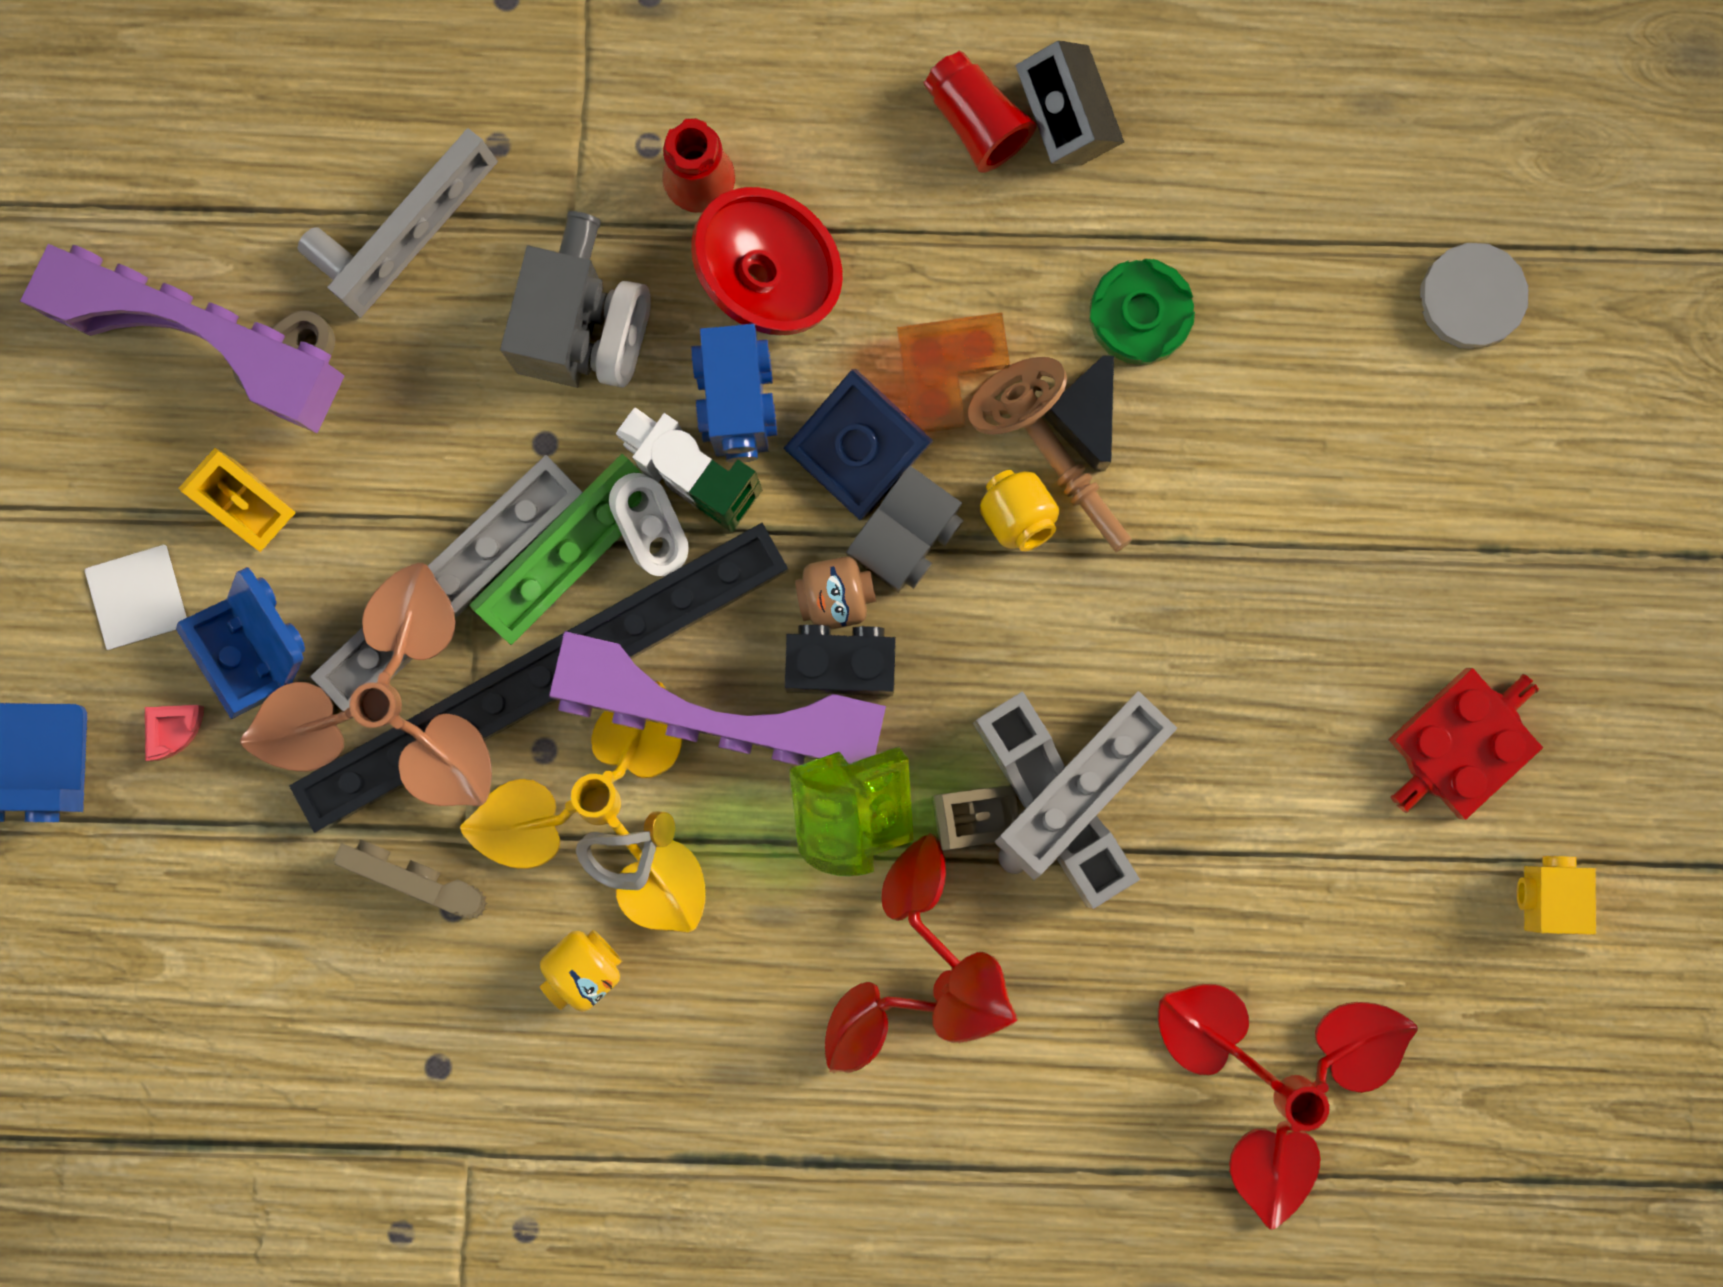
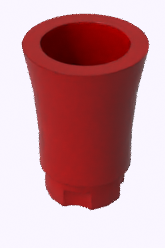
M960 50L940 60L930 70L928 77L923 82L926 90L934 97L933 103L955 130L980 173L992 171L1012 158L1026 145L1036 130V122L1015 106L989 79L980 66L973 64L969 57Z
M696 118L684 119L677 127L669 129L663 146L665 160L663 170L664 189L671 201L678 207L689 212L703 213L715 198L733 190L735 185L733 163L723 151L719 136L711 127L707 126L706 122Z

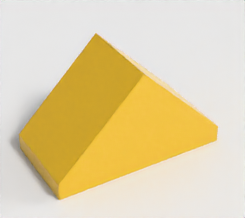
M214 448L178 488L183 494L259 552L268 545L296 513L238 461L217 448Z

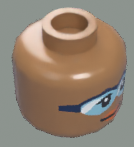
M851 557L811 563L804 568L803 579L795 580L803 621L811 620L813 625H825L831 629L860 624L866 619L867 604L877 602L871 571L860 572L857 562Z

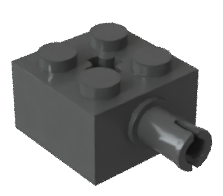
M569 211L559 252L529 245L526 247L500 351L517 374L578 388L581 375H589L592 370L590 358L594 344L590 343L594 324H602L605 319L604 305L608 293L603 292L602 280L599 279L590 260L596 234L601 224L600 219L583 212Z

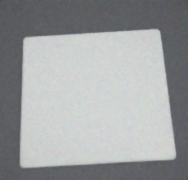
M166 545L85 569L107 650L176 630L177 623L187 618Z

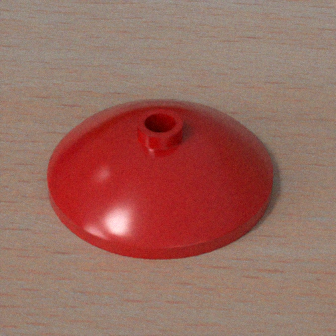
M737 188L715 198L696 222L692 235L691 252L698 279L711 300L725 314L741 325L755 324L756 331L769 335L799 334L818 325L836 305L843 282V269L839 251L831 234L820 219L797 200L767 188Z

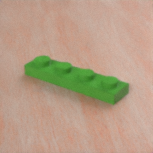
M623 454L584 490L470 604V607L510 645L622 535L609 506L611 489L620 478L627 474H643ZM635 491L629 496V508L636 507L641 502L642 495L640 491Z

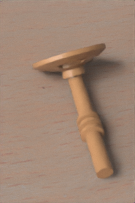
M1034 357L1016 362L997 372L978 389L969 404L968 418L972 426L977 431L990 435L1004 434L1024 427L1059 476L1057 480L1059 487L1066 486L1064 493L1067 497L1073 495L1071 503L1074 506L1080 505L1115 552L1123 549L1132 541V538L1097 493L1099 489L1096 482L1090 484L1092 476L1089 473L1083 474L1085 471L1083 464H1075L1042 417L1058 401L1066 387L1067 374L1062 364L1050 357ZM1047 376L1054 379L1055 386L1050 389L1048 383L1041 380V377ZM1006 388H1008V389L1002 394L1001 401L995 400V398H996L1002 391H1004ZM1041 391L1043 395L1037 398L1035 392ZM1010 414L1011 418L1006 419L1002 415ZM986 416H992L999 426L987 423Z

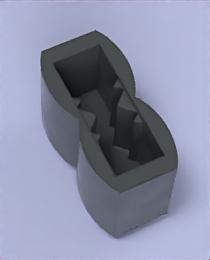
M909 466L846 551L847 556L855 559L859 565L867 571L870 570L874 576L898 593L905 584L914 589L932 565V562L925 558L930 549L937 541L946 546L964 520L956 515L961 508L962 502L912 466Z

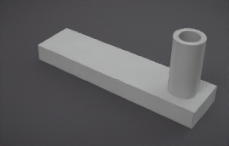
M467 128L355 256L350 254L318 227L309 229L301 237L298 243V251L333 280L327 288L345 306L361 318L498 161L483 139Z
M1138 691L994 841L1001 848L999 862L1002 868L1012 874H1019L1025 871L1033 880H1036L1176 731L1177 727Z

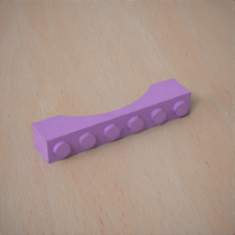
M50 244L47 245L20 300L22 303L52 320L89 336L113 329L136 326L172 328L198 336L209 342L224 356L240 378L250 401L279 418L318 433L344 379L342 373L328 364L331 358L330 354L302 341L298 349L282 343L285 338L283 334L258 322H254L252 329L236 324L239 316L214 303L209 302L205 310L191 304L193 300L191 295L169 284L163 283L160 290L145 285L148 280L146 276L124 265L117 264L114 271L101 266L103 262L101 257L77 245H72L69 252Z
M566 631L564 632L549 695L552 699L560 700L558 711L588 718L591 716L592 708L613 712L612 723L644 730L646 720L667 725L665 733L667 736L697 742L700 732L721 737L719 748L750 754L752 745L773 749L772 760L803 766L805 757L826 761L824 772L850 778H856L857 769L872 770L886 706L832 694L806 707L780 714L744 716L716 712L686 702L660 687L634 664L619 644Z

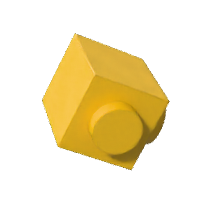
M1542 856V867L1524 866V877H1520L1517 884V903L1519 908L1524 910V931L1596 935V868H1577L1576 857Z

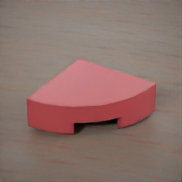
M204 706L145 707V761L164 760L185 749L200 729L204 715Z

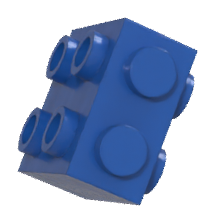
M755 324L701 328V345L691 346L693 373L694 378L697 379L698 390H705L706 399L696 400L698 429L702 433L703 443L711 442L716 457L726 456V462L735 463L737 459L743 463L755 461L758 459V453L769 452L767 437L777 436L773 393H763L764 384H773L768 339L758 340Z

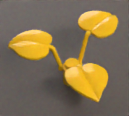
M660 681L655 682L665 689V686ZM604 711L592 731V752L600 762L617 766L614 771H605L603 775L587 774L578 779L572 788L571 800L565 803L564 810L556 816L555 798L545 786L529 779L509 781L491 792L487 801L479 806L461 824V833L482 855L496 863L516 869L536 868L555 857L560 849V836L555 826L566 823L576 812L592 825L609 824L617 835L629 834L616 817L621 808V798L613 783L622 778L627 769L639 778H653L669 770L680 755L682 739L665 735L667 725L646 720L644 730L612 723L614 713ZM672 840L668 846L656 847L649 877L644 887L640 890L616 889V898L623 913L632 922L650 930L690 933L698 927L704 912L706 900L704 875L693 853L681 843ZM637 843L626 845V847L638 862L627 865L621 873H635L637 871L642 855V849Z

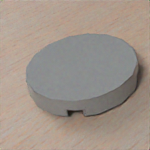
M1466 243L1448 249L1428 268L1420 285V298L1422 297V306L1424 308L1422 313L1427 325L1441 340L1464 349L1488 347L1501 342L1520 325L1528 308L1529 287L1522 268L1507 252L1490 244Z

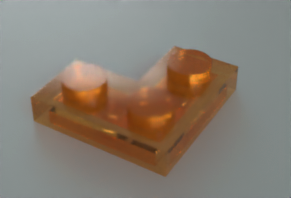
M1002 312L897 327L909 418L924 433L965 427L958 376L1009 369L1010 366Z

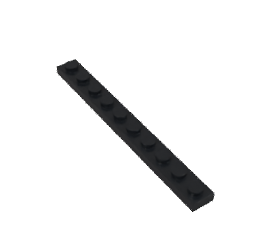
M760 523L566 632L617 643L633 659L789 572V569L764 524ZM564 633L406 721L425 732L431 720L440 714L447 713L460 716L477 728L484 741L557 701L550 698L549 695ZM393 727L289 785L313 832L321 833L403 787L399 772V758L404 748L416 741V739L401 729Z

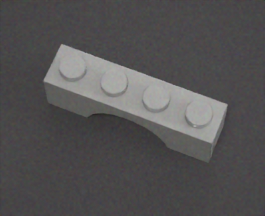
M1023 691L974 721V727L1025 809L1065 768L1052 737ZM1097 815L1056 858L1088 908H1096L1140 880L1112 833L1104 826Z

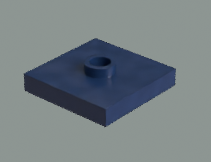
M852 369L783 449L861 521L891 490L905 470L912 466L933 443V440L857 369Z

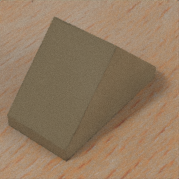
M1011 785L941 794L932 797L937 836L942 851L993 843L1019 816L1016 793Z

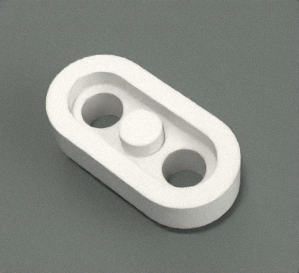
M621 281L616 289L611 290L606 297L604 305L606 322L601 340L595 342L590 358L591 368L593 371H596L597 379L602 384L625 387L633 376L650 314V291L645 284Z
M631 473L620 478L611 489L609 506L634 561L645 571L655 576H666L681 568L688 555V541L664 488L656 480L641 473ZM635 491H640L642 495L641 502L636 507L629 508V496ZM662 537V548L657 553L651 554L649 549L651 542L656 538Z

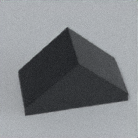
M1103 355L1067 388L1058 401L1044 415V418L1095 471H1106L1112 458L1114 356Z

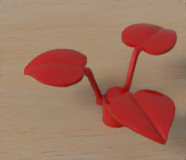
M931 833L927 836H922L909 846L891 866L882 887V907L885 914L892 920L901 921L908 917V922L913 929L952 967V971L946 970L937 978L933 988L935 1002L891 996L880 1000L879 988L872 982L860 983L846 992L835 1006L826 1030L825 1057L827 1067L831 1073L858 1071L868 1065L878 1055L888 1032V1017L885 1011L890 1008L934 1012L933 1026L936 1034L941 1039L950 1043L978 1040L1018 1021L1008 998L1004 974L997 959L988 953L976 952L960 961L921 921L920 913L930 911L938 903L943 892L946 875L945 859L940 841Z
M1198 984L1168 992L1160 999L1157 1014L1159 1032L1168 1052L1175 1061L1188 1071L1199 1075L1217 1074L1226 1064L1230 1053L1274 1090L1273 1100L1275 1107L1286 1121L1278 1123L1276 1133L1265 1128H1256L1246 1133L1235 1144L1229 1160V1172L1237 1192L1256 1212L1265 1226L1271 1230L1283 1224L1297 1211L1317 1180L1321 1162L1320 1151L1314 1138L1304 1131L1318 1129L1329 1116L1330 1105L1325 1095L1329 1090V1086L1326 1083L1327 1068L1330 1066L1332 1078L1341 1087L1360 1093L1373 1091L1384 1085L1394 1075L1401 1064L1410 1041L1418 1031V1026L1412 1020L1384 1005L1370 1002H1350L1339 1005L1323 1016L1315 1030L1316 1043L1326 1054L1317 1062L1315 1081L1311 1082L1308 1078L1301 1075L1287 1076L1280 1081L1236 1046L1248 1032L1249 1015L1244 1002L1232 990L1217 984Z

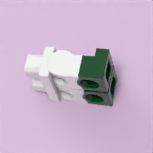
M634 408L616 433L618 438L624 441V447L634 454L633 459L643 474L651 477L658 483L663 478L665 484L674 493L732 533L763 491L755 470L737 459L728 471L703 454L695 439L690 434L682 431L678 422L665 413L658 422H655L640 410Z

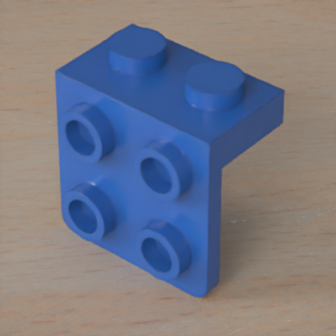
M248 567L236 572L227 599L179 621L176 627L178 634L231 720L263 704L270 694L278 688L292 683L304 660L302 653L305 652L304 642L297 629L291 623L284 624L274 608L277 602L268 582L262 577L256 578Z
M0 703V822H5V811H25L24 822H59L60 812H83L87 738V711L83 706L77 704Z

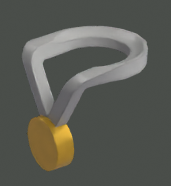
M655 811L646 818L644 831L624 835H610L600 832L587 833L577 843L576 854L578 860L590 876L605 886L623 890H640L648 880L656 847L668 846L674 838V818L667 812ZM645 842L639 866L635 873L617 874L610 872L595 860L591 852V845L594 844L621 846Z

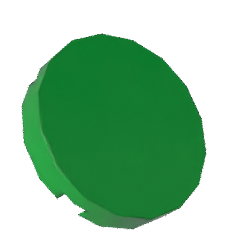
M1143 259V261L1134 260L1119 263L1101 277L1090 300L1089 321L1095 339L1108 354L1126 363L1149 365L1165 360L1184 344L1194 325L1193 294L1188 282L1175 268L1159 260Z

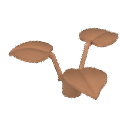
M416 563L401 569L389 577L368 601L362 619V630L365 640L375 650L394 651L384 671L379 674L377 682L363 684L353 692L350 698V708L333 715V701L320 687L307 682L286 684L271 693L263 702L253 722L240 739L242 747L258 759L275 767L292 771H314L336 760L343 751L344 738L337 724L352 718L362 726L369 728L391 724L394 728L401 729L416 739V741L404 748L399 758L400 778L411 795L427 804L437 806L483 805L490 793L492 765L487 745L477 728L460 716L446 713L432 719L425 732H423L420 728L399 716L402 708L401 697L398 691L389 685L392 676L402 662L404 654L416 660L430 659L442 652L452 640L456 623L455 612L450 599L434 577L430 568L424 563Z

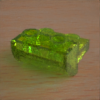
M899 746L850 764L839 751L789 769L798 851L804 860L815 869L836 876L869 874L874 872L873 855L914 841L909 759Z

